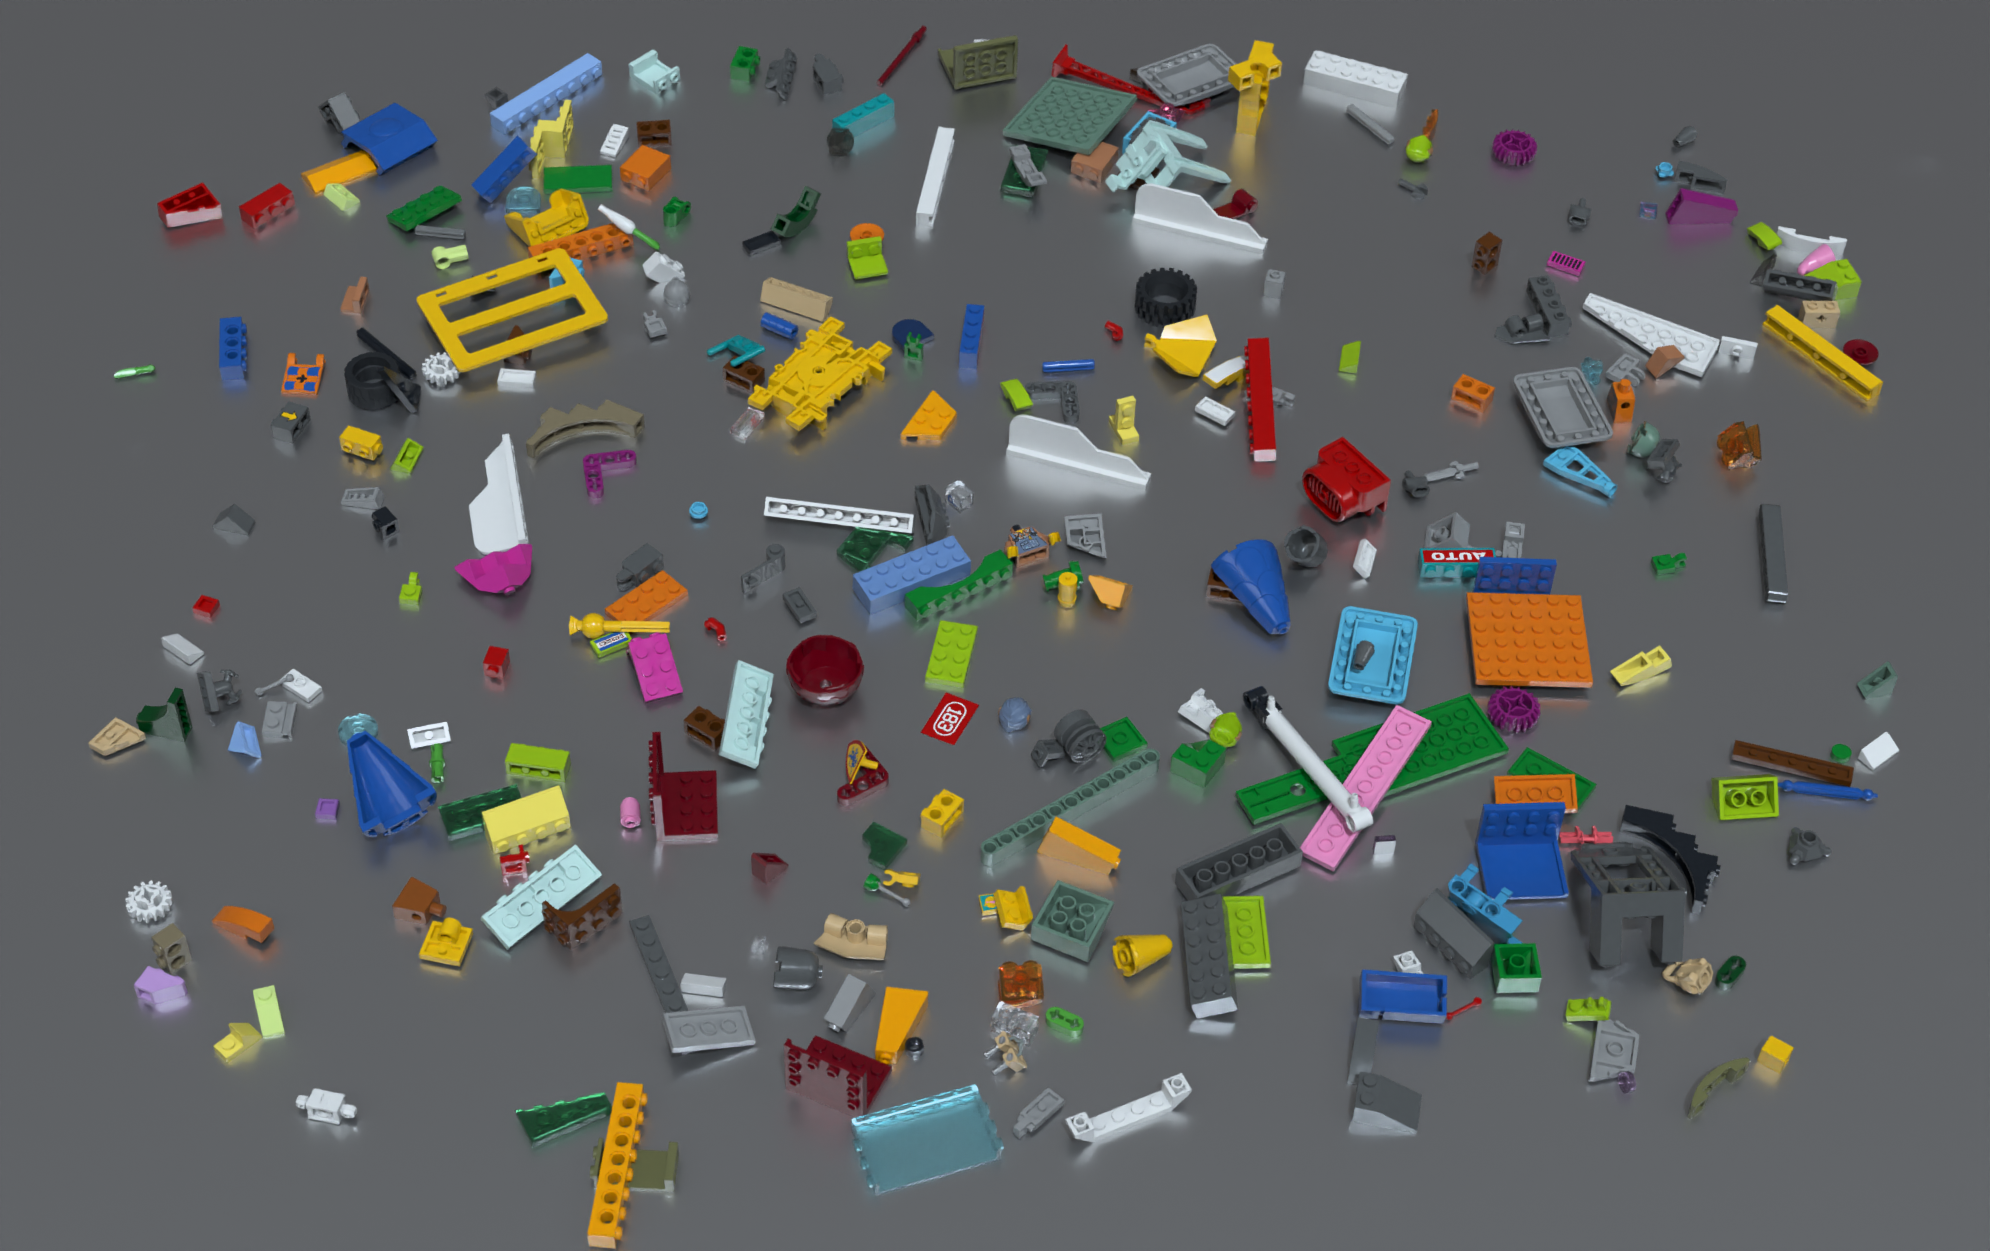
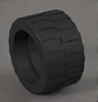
M367 352L354 357L347 363L344 376L348 397L357 407L366 410L383 409L398 400L396 394L377 372L378 369L386 367L400 375L399 365L392 356L379 352ZM371 379H383L375 383H364Z

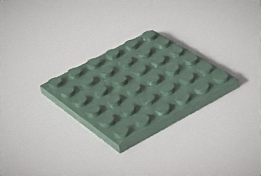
M1050 77L1003 129V136L1090 155L1135 104L1137 95Z

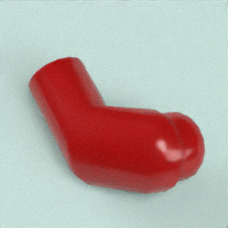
M1107 321L1105 328L1112 332V338L1116 341L1123 338V328L1111 321Z
M713 617L708 618L704 622L706 629H714L716 631L718 641H725L727 639L724 624Z

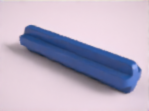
M1093 359L1042 363L1044 373L1093 370L1095 368Z

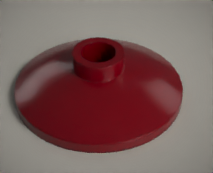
M1850 340L1843 347V353L1859 365L1872 364L1879 356L1878 349L1866 340Z

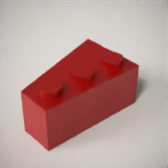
M203 182L157 203L159 217L168 228L222 218L221 204Z

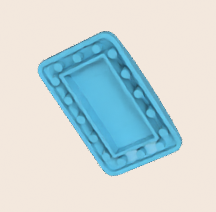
M1353 606L1345 607L1340 618L1328 682L1329 690L1332 693L1390 704L1403 703L1406 699L1418 627L1417 620L1400 614ZM1362 640L1369 641L1374 645L1375 653L1364 670H1357L1353 667L1356 645Z

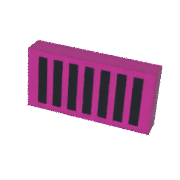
M1553 251L1547 261V266L1579 276L1586 261Z

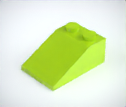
M1848 259L1831 261L1804 275L1837 282L1838 291L1835 300L1857 297L1862 282Z

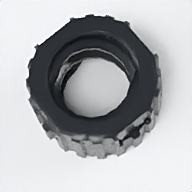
M919 1037L907 1039L905 1043L906 1055L910 1058L922 1056L924 1052L923 1040ZM914 1045L919 1046L916 1050L911 1049Z

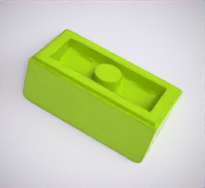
M1361 341L1342 346L1339 371L1357 373Z
M407 438L390 469L410 474L423 446Z

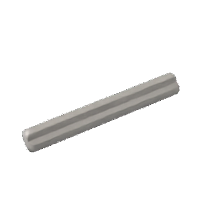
M1353 104L1347 106L1346 112L1386 144L1394 143L1395 137Z

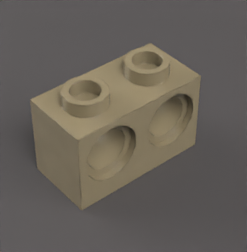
M173 923L151 937L154 944L152 949L157 955L156 962L162 970L166 969L172 974L192 960L185 935Z

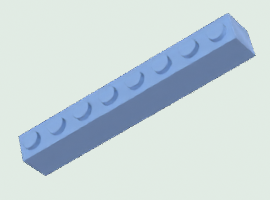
M589 53L585 54L490 113L491 126L502 134H507L601 76V61Z

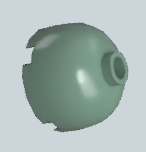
M1644 421V424L1641 423L1631 438L1633 440L1632 446L1629 444L1627 446V453L1637 458L1649 457L1660 441V433L1656 427Z

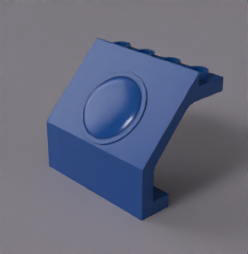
M393 103L341 131L344 135V139L341 142L344 149L352 142L368 152L378 166L376 172L379 176L432 148L438 141L422 118L397 103Z

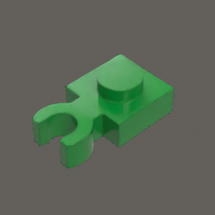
M909 332L904 344V358L922 361L923 344L919 343L921 334H918L917 338H913L912 332Z

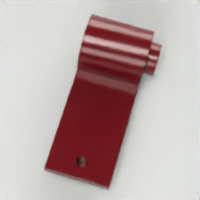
M1239 189L1234 193L1231 203L1213 210L1218 216L1237 219L1256 211L1258 200L1244 189Z

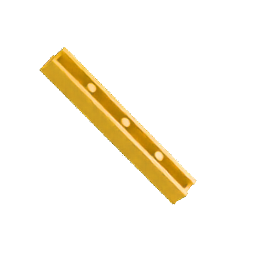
M1775 305L1774 308L1766 312L1767 319L1763 322V326L1866 402L1880 394L1883 381L1779 305Z

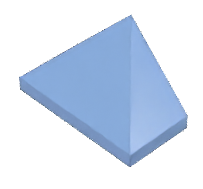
M238 721L235 725L228 751L260 758L262 755L255 727Z

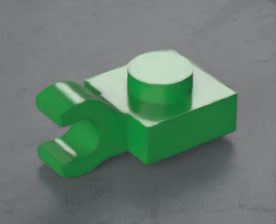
M1679 553L1671 558L1670 554L1652 557L1651 563L1656 575L1675 573L1676 568L1686 567L1684 561L1687 560L1685 553Z

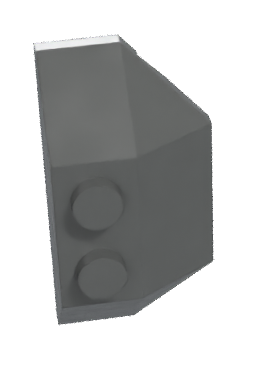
M915 485V502L927 546L944 539L950 523L948 516L945 517L946 506L945 503L941 502L939 494L930 485Z

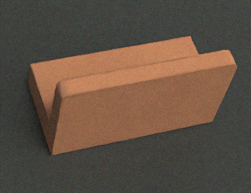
M360 277L357 286H348L340 308L341 312L362 313L369 293L367 277Z

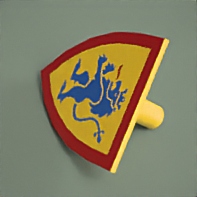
M859 740L850 742L847 748L846 774L850 784H852L860 766L874 770L878 767V762L866 759L867 749L864 743Z

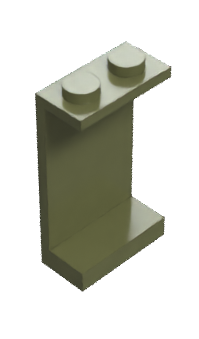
M599 1138L598 1147L594 1146L593 1148L595 1166L591 1165L590 1179L594 1180L595 1188L597 1187L604 1152L603 1138ZM669 1142L668 1151L637 1149L636 1162H632L631 1166L633 1168V1180L628 1182V1188L630 1190L674 1192L679 1159L678 1142Z

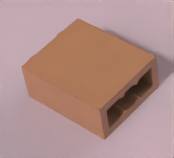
M1100 142L1090 155L1077 153L1071 160V173L1101 183L1118 161L1119 147Z

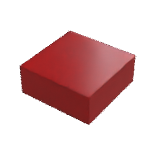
M201 595L192 608L193 613L211 618L220 606L218 599Z

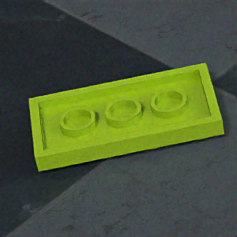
M940 620L925 682L964 688L978 626Z
M1222 896L1228 907L1234 969L1270 968L1271 960L1263 896Z

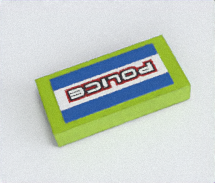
M611 632L590 641V646L597 657L601 658L627 647L632 637L628 632Z

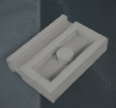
M268 701L262 727V736L283 737V735H288V737H292L297 703L288 704V702Z

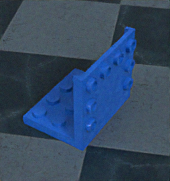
M1479 557L1472 593L1550 595L1557 566L1556 560Z
M1564 802L1483 804L1475 845L1484 891L1487 896L1494 900L1501 890L1506 887L1513 892L1508 900L1568 897L1569 892L1558 846V837L1566 809Z

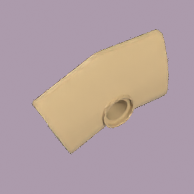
M831 913L825 921L824 933L814 942V945L845 958L884 960L888 939V926L871 924L865 926L861 920L854 919L849 921Z

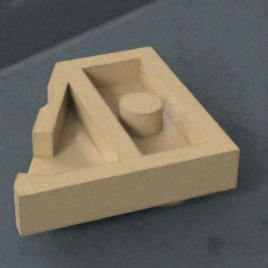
M115 717L89 742V747L107 756L145 740L146 736L144 732Z

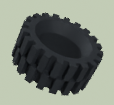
M1165 267L1160 268V271L1152 269L1151 274L1145 272L1143 277L1140 276L1136 284V314H1139L1141 320L1145 318V323L1150 324L1152 322L1154 327L1163 325L1162 328L1191 319V316L1193 317L1195 314L1197 285H1195L1194 279H1190V275L1187 273L1182 275L1183 271L1181 270L1174 272V268H1169V271L1165 270ZM1157 296H1171L1178 301L1163 303L1153 298Z

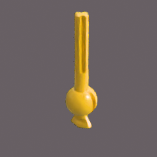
M589 613L582 620L570 616L569 632L570 635H573L578 631H582L583 635L590 639H597L603 636L604 632L670 633V622L605 620L600 614Z

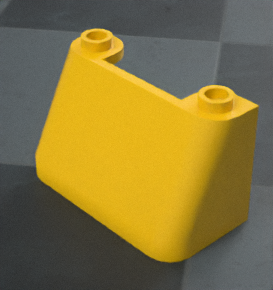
M559 189L550 195V209L531 218H523L520 213L511 212L504 215L506 224L529 247L572 235L587 227L589 222L582 197L579 193Z

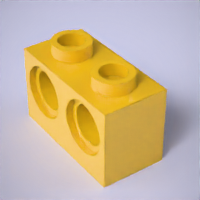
M943 789L939 795L936 794L929 807L924 808L921 812V828L942 838L964 812V799Z

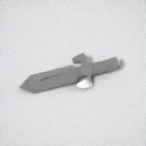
M1454 461L1450 463L1449 468L1428 472L1423 476L1428 481L1454 476L1455 474V478L1461 479L1464 478V472L1478 469L1479 465L1477 462L1462 465Z

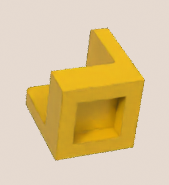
M1770 1036L1762 1047L1757 1061L1780 1074L1788 1063L1794 1047Z

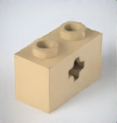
M1802 301L1798 318L1799 321L1809 328H1836L1840 310L1837 301Z

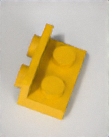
M1020 886L1016 892L996 890L993 895L1002 927L1023 931L1033 919L1025 887Z

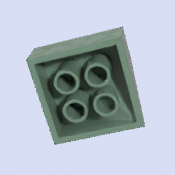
M1057 880L1032 924L1031 940L1088 962L1097 947L1114 902Z

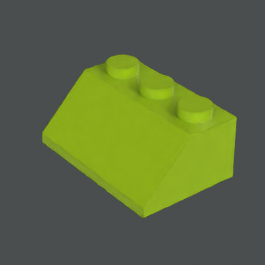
M1763 774L1711 778L1712 799L1719 820L1779 816L1777 776Z

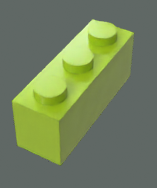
M511 743L505 759L506 773L565 782L571 766L570 752Z

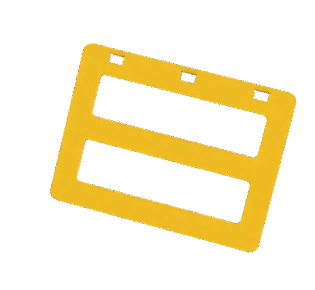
M561 248L419 295L416 299L417 305L459 372L476 369L602 325L608 321L606 311L566 251ZM547 258V260L538 262L541 259ZM551 268H556L565 281V284L454 322H448L440 309V306ZM494 275L497 276V277L491 278V279H489V280L487 279V278H489V277H491V276H494ZM446 292V294H444V295H441V296H439V297L436 296V295H439V294H441V293ZM572 297L576 298L585 312L583 315L473 353H467L458 338L467 333Z

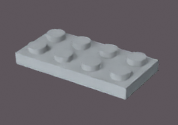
M745 1006L663 1013L662 1022L672 1053L749 1046L755 1043V1037Z

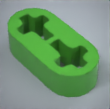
M1051 1007L1046 1012V1024L1049 1027L1071 1037H1078L1082 1034L1084 1022L1079 1016L1059 1007Z

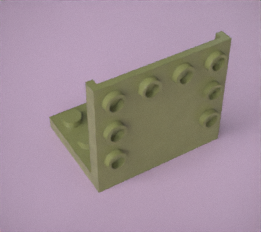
M1016 35L954 46L953 49L948 50L938 49V56L954 89L1017 78L1018 38Z

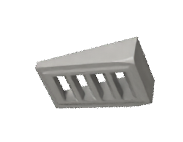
M380 487L346 489L341 504L359 508L381 509L384 494Z

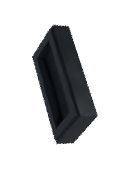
M773 230L742 242V246L750 256L781 245V240Z

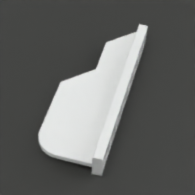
M1144 184L1139 187L1136 193L1135 214L1132 223L1262 255L1264 253L1268 239L1260 237L1247 222L1218 216L1201 195L1156 184Z
M1029 415L1015 416L1010 423L1007 455L1141 490H1146L1151 479V473L1142 471L1130 457L1097 449L1076 427Z
M509 433L502 435L503 441L485 460L488 485L469 505L474 545L478 552L485 555L493 551L506 552L518 544H529L514 445Z

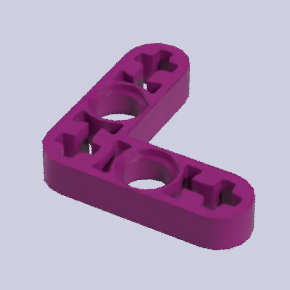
M622 450L586 455L583 458V467L588 496L591 498L602 497L604 486L601 471L635 466L637 462L636 453L632 450ZM608 459H613V460H614V462H612V463H607V462H605V461L608 460ZM592 474L598 475L596 478H590L589 476ZM593 485H597V490L593 489Z

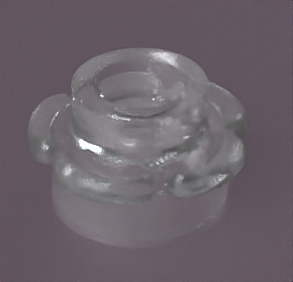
M760 936L755 938L751 946V951L755 952V955L766 952L769 943L766 942L767 938L765 936L763 938Z

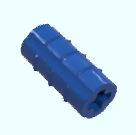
M766 312L761 319V327L790 340H793L798 333L797 325L776 315Z

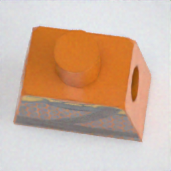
M1628 379L1613 382L1606 399L1613 422L1630 423L1632 422L1635 396L1631 382Z

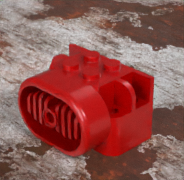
M1344 437L1322 447L1318 452L1317 464L1306 469L1302 476V484L1307 497L1332 521L1342 522L1357 514V512H1363L1365 515L1370 516L1374 513L1375 506L1382 512L1386 511L1391 480Z

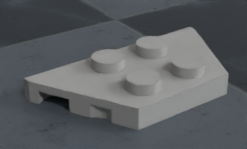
M1611 1019L1597 1021L1589 1081L1595 1082L1634 1074L1640 1034L1626 1028L1618 1020L1616 1022Z

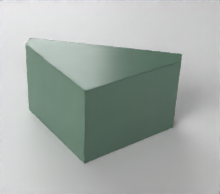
M1887 661L1859 681L1857 685L1866 699L1891 695L1898 676L1891 663Z

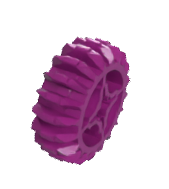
M1505 130V132H1500L1499 135H1496L1492 143V154H1494V158L1498 159V162L1503 161L1504 165L1524 166V164H1529L1535 158L1537 142H1535V138L1531 137V134H1525V131Z
M1503 686L1501 690L1497 689L1495 694H1492L1487 706L1490 721L1494 722L1495 726H1500L1501 731L1507 729L1508 733L1515 731L1517 734L1519 730L1525 733L1527 729L1531 730L1533 726H1536L1541 714L1538 698L1534 697L1533 693H1527V689L1520 690V687L1515 689L1510 686L1507 689Z

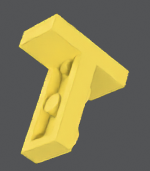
M1134 396L1117 399L1115 415L1109 416V423L1122 445L1139 441V434L1134 427L1136 406Z

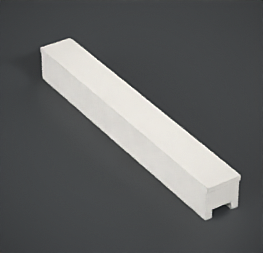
M938 127L916 211V226L933 227L955 142V139H953L955 129Z

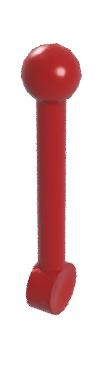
M1476 997L1473 1002L1452 1013L1447 1012L1446 1020H1451L1453 1016L1473 1006H1480L1482 1003L1481 998Z

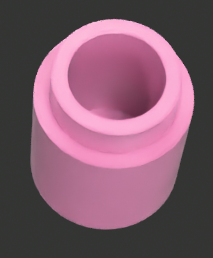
M633 797L623 799L620 804V822L624 827L634 828L641 822L640 804Z

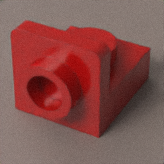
M523 844L519 845V854L500 857L502 876L527 872L526 864L530 863L528 851L523 849Z

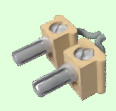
M1001 1031V1034L994 1038L996 1044L984 1052L986 1058L1001 1050L1005 1052L1002 1055L1004 1058L1003 1062L992 1068L994 1075L1008 1067L1016 1072L1027 1068L1026 1061L1022 1055L1023 1040H1018L1015 1036H1011L1004 1031Z

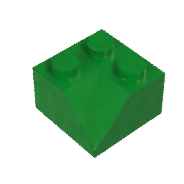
M1211 740L1182 743L1172 755L1170 771L1205 788L1225 763L1226 748Z
M1536 943L1494 944L1491 954V965L1496 993L1538 992L1542 975Z

